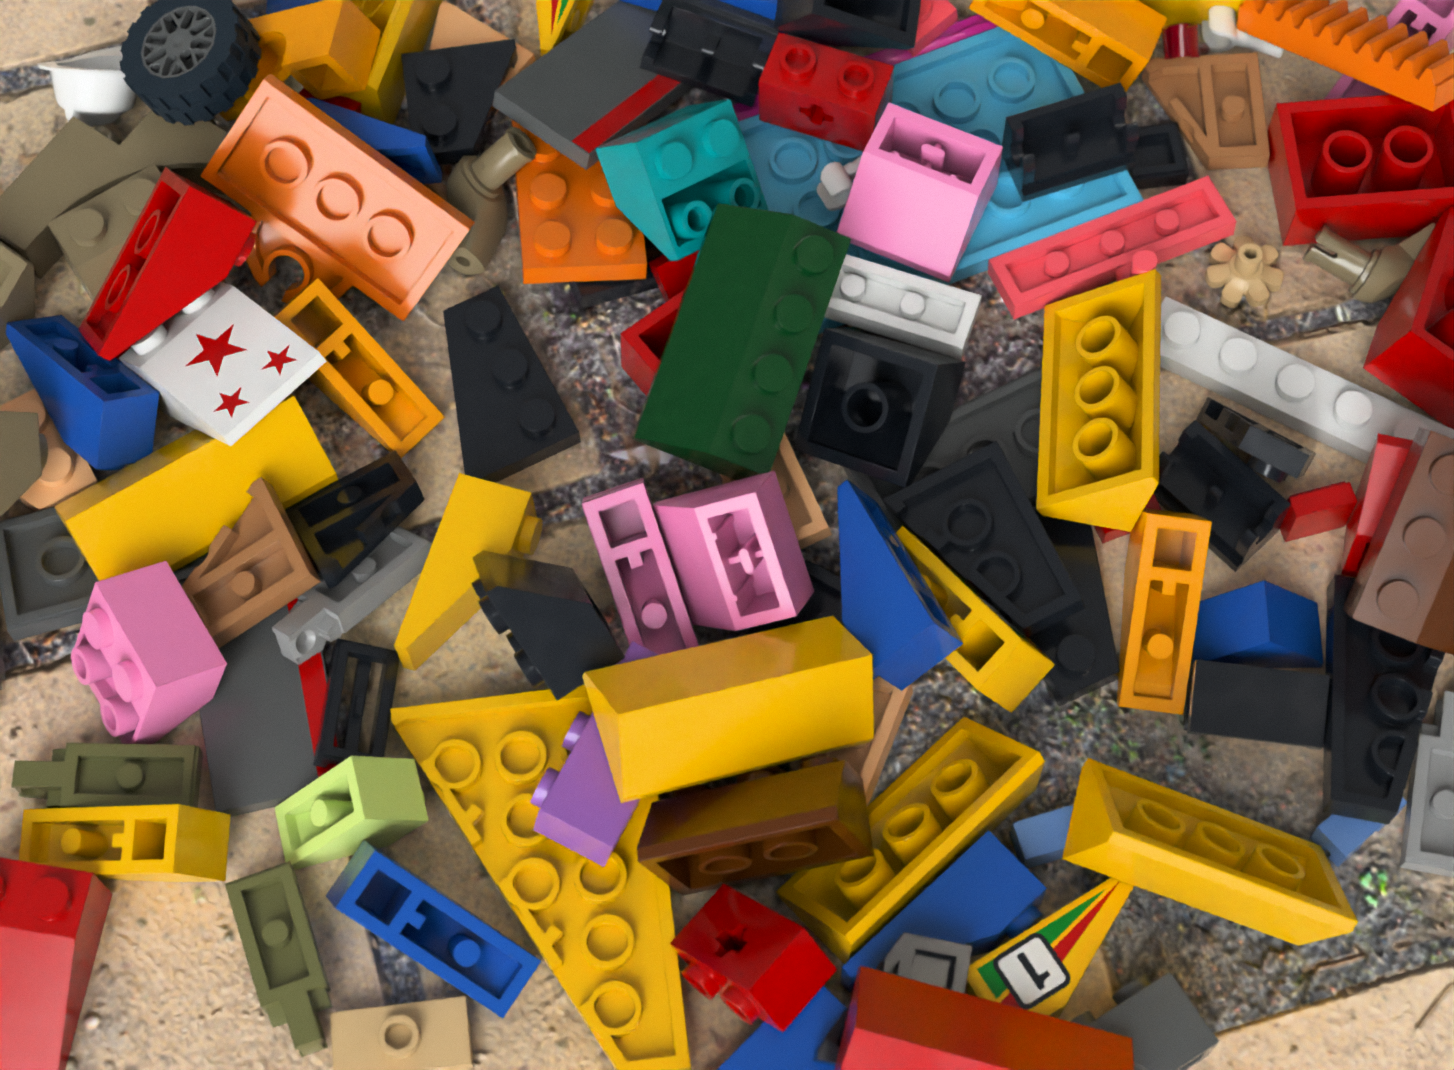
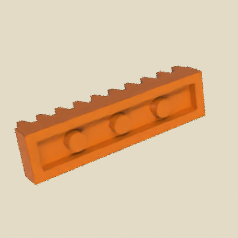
M1245 0L1239 5L1237 29L1432 112L1454 100V52L1449 54L1448 42L1444 39L1429 46L1426 32L1420 31L1409 37L1407 25L1404 23L1389 29L1387 17L1382 14L1369 21L1367 8L1364 7L1349 13L1347 0H1339L1331 5L1329 0Z

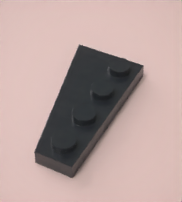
M1335 574L1327 587L1325 675H1330L1324 736L1322 812L1389 825L1399 810L1418 746L1417 737L1422 721L1430 706L1433 692H1431L1437 670L1443 662L1445 652L1416 644L1351 618L1342 609L1355 578Z

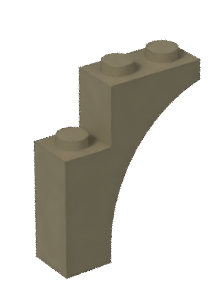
M150 110L122 142L106 127L97 125L93 129L73 116L0 196V241L34 264V276L41 280L63 256L47 223L153 164H156L161 173H163L166 167L214 194H224L200 175L228 133L216 126L213 119L206 122L203 120L194 122V125H183L181 122L172 124L166 122L161 116L158 117Z

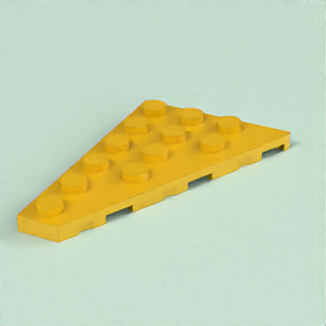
M585 685L579 686L559 700H556L550 689L390 709L391 722L397 734L616 1070H691L678 953L670 945L671 941L675 938L670 886L640 864L637 857V846L651 803L659 800V794L641 798L605 867L533 830L540 808L531 804L530 801L548 767L560 772L571 751L561 746L579 711L589 716L593 713Z

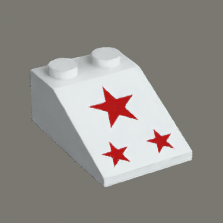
M224 282L218 283L131 345V348L119 357V360L159 392L158 407L164 414L230 447L327 362L321 353L236 287Z

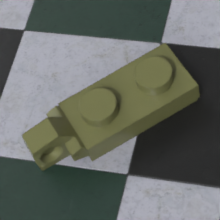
M66 742L65 749L53 750L52 761L15 760L12 788L19 792L20 797L47 799V808L181 804L198 808L203 752L199 746Z
M288 861L226 883L225 887L259 1003L263 1011L268 1014L271 1025L275 1028L286 1023L288 1024L296 1050L299 1049L301 1057L328 1048L317 1012L332 1007L328 993L331 989L292 864Z

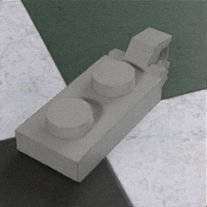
M397 526L337 586L329 589L321 574L318 573L321 582L297 597L298 601L289 614L272 627L281 649V654L300 665L321 652L327 640L332 642L339 639L342 633L348 632L422 572L432 543Z
M1445 690L1443 698L1436 701L1433 725L1422 723L1417 737L1418 746L1410 771L1408 803L1406 806L1399 867L1454 878V692Z

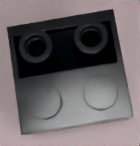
M482 551L472 557L480 577L471 583L480 598L478 603L499 635L508 629L511 630L506 637L516 652L513 655L534 688L545 682L556 700H559L584 684L582 678L584 672L613 666L625 658L606 619L573 568L488 551Z

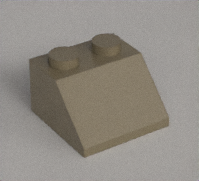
M156 164L147 167L47 223L65 259L92 301H94L162 174Z

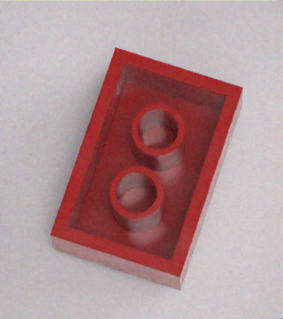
M1394 95L1276 103L1267 130L1270 151L1268 168L1283 246L1318 243L1314 237L1323 225L1328 226L1331 231L1349 241L1408 237L1431 222L1437 224L1443 212L1450 206L1454 207V100L1433 112Z

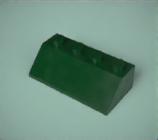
M721 203L715 205L632 439L734 480L771 472L851 239L793 214Z

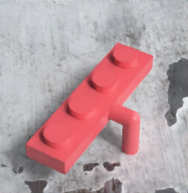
M1205 176L1126 208L988 260V274L1013 319H1017L1043 309L1047 304L1087 292L1115 280L1120 281L1156 269L1159 263L1234 235L1237 221L1210 177Z

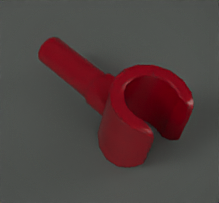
M1178 23L1162 27L1164 60L1186 56L1200 58V55H1208V44L1199 41L1198 23Z

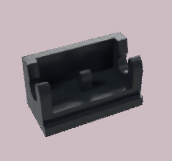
M662 0L649 30L653 34L644 51L640 68L753 107L759 93V79L780 31L774 29L775 20L718 0Z
M1121 82L1006 117L1002 141V157L1022 202L1136 167L1135 152L1139 140V128L1137 122L1126 124L1124 111L1127 109V95Z
M1194 420L1183 430L1175 449L1169 455L1164 451L1159 455V484L1154 491V495L1159 504L1167 511L1195 514L1212 521L1208 548L1236 572L1279 531L1291 504L1197 420Z
M1197 659L1190 666L1185 702L1184 730L1188 734H1205L1303 746L1321 750L1324 747L1330 675Z

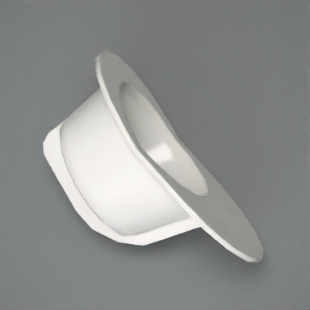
M122 46L89 52L64 61L38 64V68L50 70L56 101L64 109L68 121L74 116L88 126L106 125L114 122L122 113L133 108L137 95L123 79L126 76L120 70V61L123 56L120 52Z

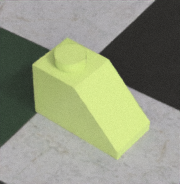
M350 756L274 807L285 863L290 861L294 869H301L354 855L364 840L376 848L389 846L429 821L415 759Z

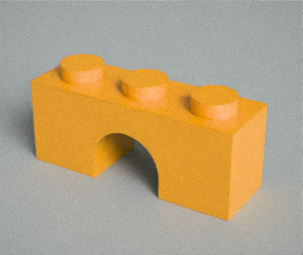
M323 0L248 19L260 37L258 45L262 49V58L258 60L257 67L259 70L255 79L252 78L248 85L249 89L244 96H240L229 110L218 114L226 121L238 119L263 79L270 73L283 83L292 75L308 92L319 100L365 90L381 31L351 0Z

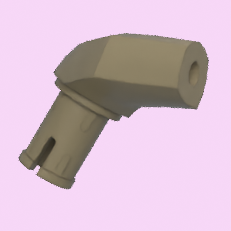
M509 127L505 134L479 157L476 155H463L448 178L447 202L475 222L447 261L452 268L465 275H475L486 270L507 229L506 197L503 192V183L525 164L534 160L537 154L531 139L516 127Z
M1431 222L1396 245L1383 247L1379 251L1373 249L1371 253L1331 231L1328 226L1323 225L1314 238L1316 242L1336 253L1331 255L1311 243L1303 256V260L1310 261L1350 285L1348 291L1352 293V298L1372 304L1396 294L1436 224Z

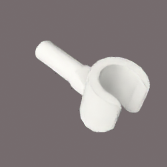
M1224 5L1213 6L1208 10V20L1202 21L1203 42L1208 44L1210 51L1224 52L1234 48V46H1238L1279 59L1283 53V48L1237 29L1236 12L1231 7Z
M862 155L844 166L840 162H832L823 168L820 176L821 182L817 186L816 191L829 211H836L845 207Z

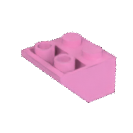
M888 102L863 151L837 233L850 238V243L949 283L997 186L1003 146Z
M775 470L664 499L652 505L693 625L738 631L796 617L814 593Z
M167 561L95 582L86 612L83 614L82 625L75 647L71 651V662L78 680L84 685L89 684L100 703V713L105 728L113 737L118 736L122 744H154L214 698L227 665L226 660Z

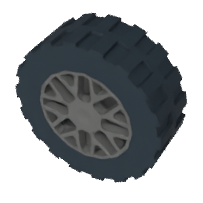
M158 0L152 6H147L140 13L139 19L132 23L128 29V37L122 43L120 51L123 54L120 61V70L126 76L123 79L158 117L161 116L166 122L172 124L181 122L183 125H194V122L201 120L206 122L214 119V116L218 113L226 112L234 106L233 103L240 96L243 97L248 91V85L252 78L255 79L259 70L257 67L258 60L262 58V49L258 45V41H260L259 34L232 0Z

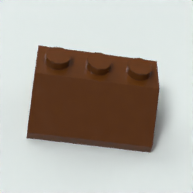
M1419 427L1342 610L1355 620L1416 644L1454 655V439Z
M835 757L812 758L801 763L800 770L777 775L770 771L748 772L737 777L736 784L712 789V787L707 785H694L675 790L672 798L651 803L637 846L638 862L682 896L717 889L723 883L732 886L874 856L863 779L846 760L840 761Z

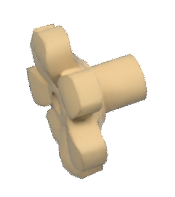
M1243 235L1237 236L1234 239L1232 249L1221 242L1214 246L1209 255L1211 266L1205 272V280L1211 288L1224 286L1220 296V302L1223 305L1236 308L1241 302L1242 297L1245 296L1251 306L1259 307L1268 302L1269 292L1280 290L1284 279V272L1272 267L1276 264L1279 256L1275 247L1270 244L1259 247L1257 244H1254L1252 237Z

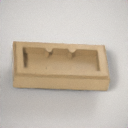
M466 996L330 1012L333 1070H464L474 1068L469 1004Z

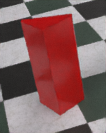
M860 966L855 980L835 1070H1134L1132 1038Z

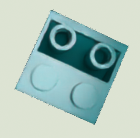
M731 99L688 105L595 148L616 207L670 261H678L700 249L714 207L718 203L769 211Z

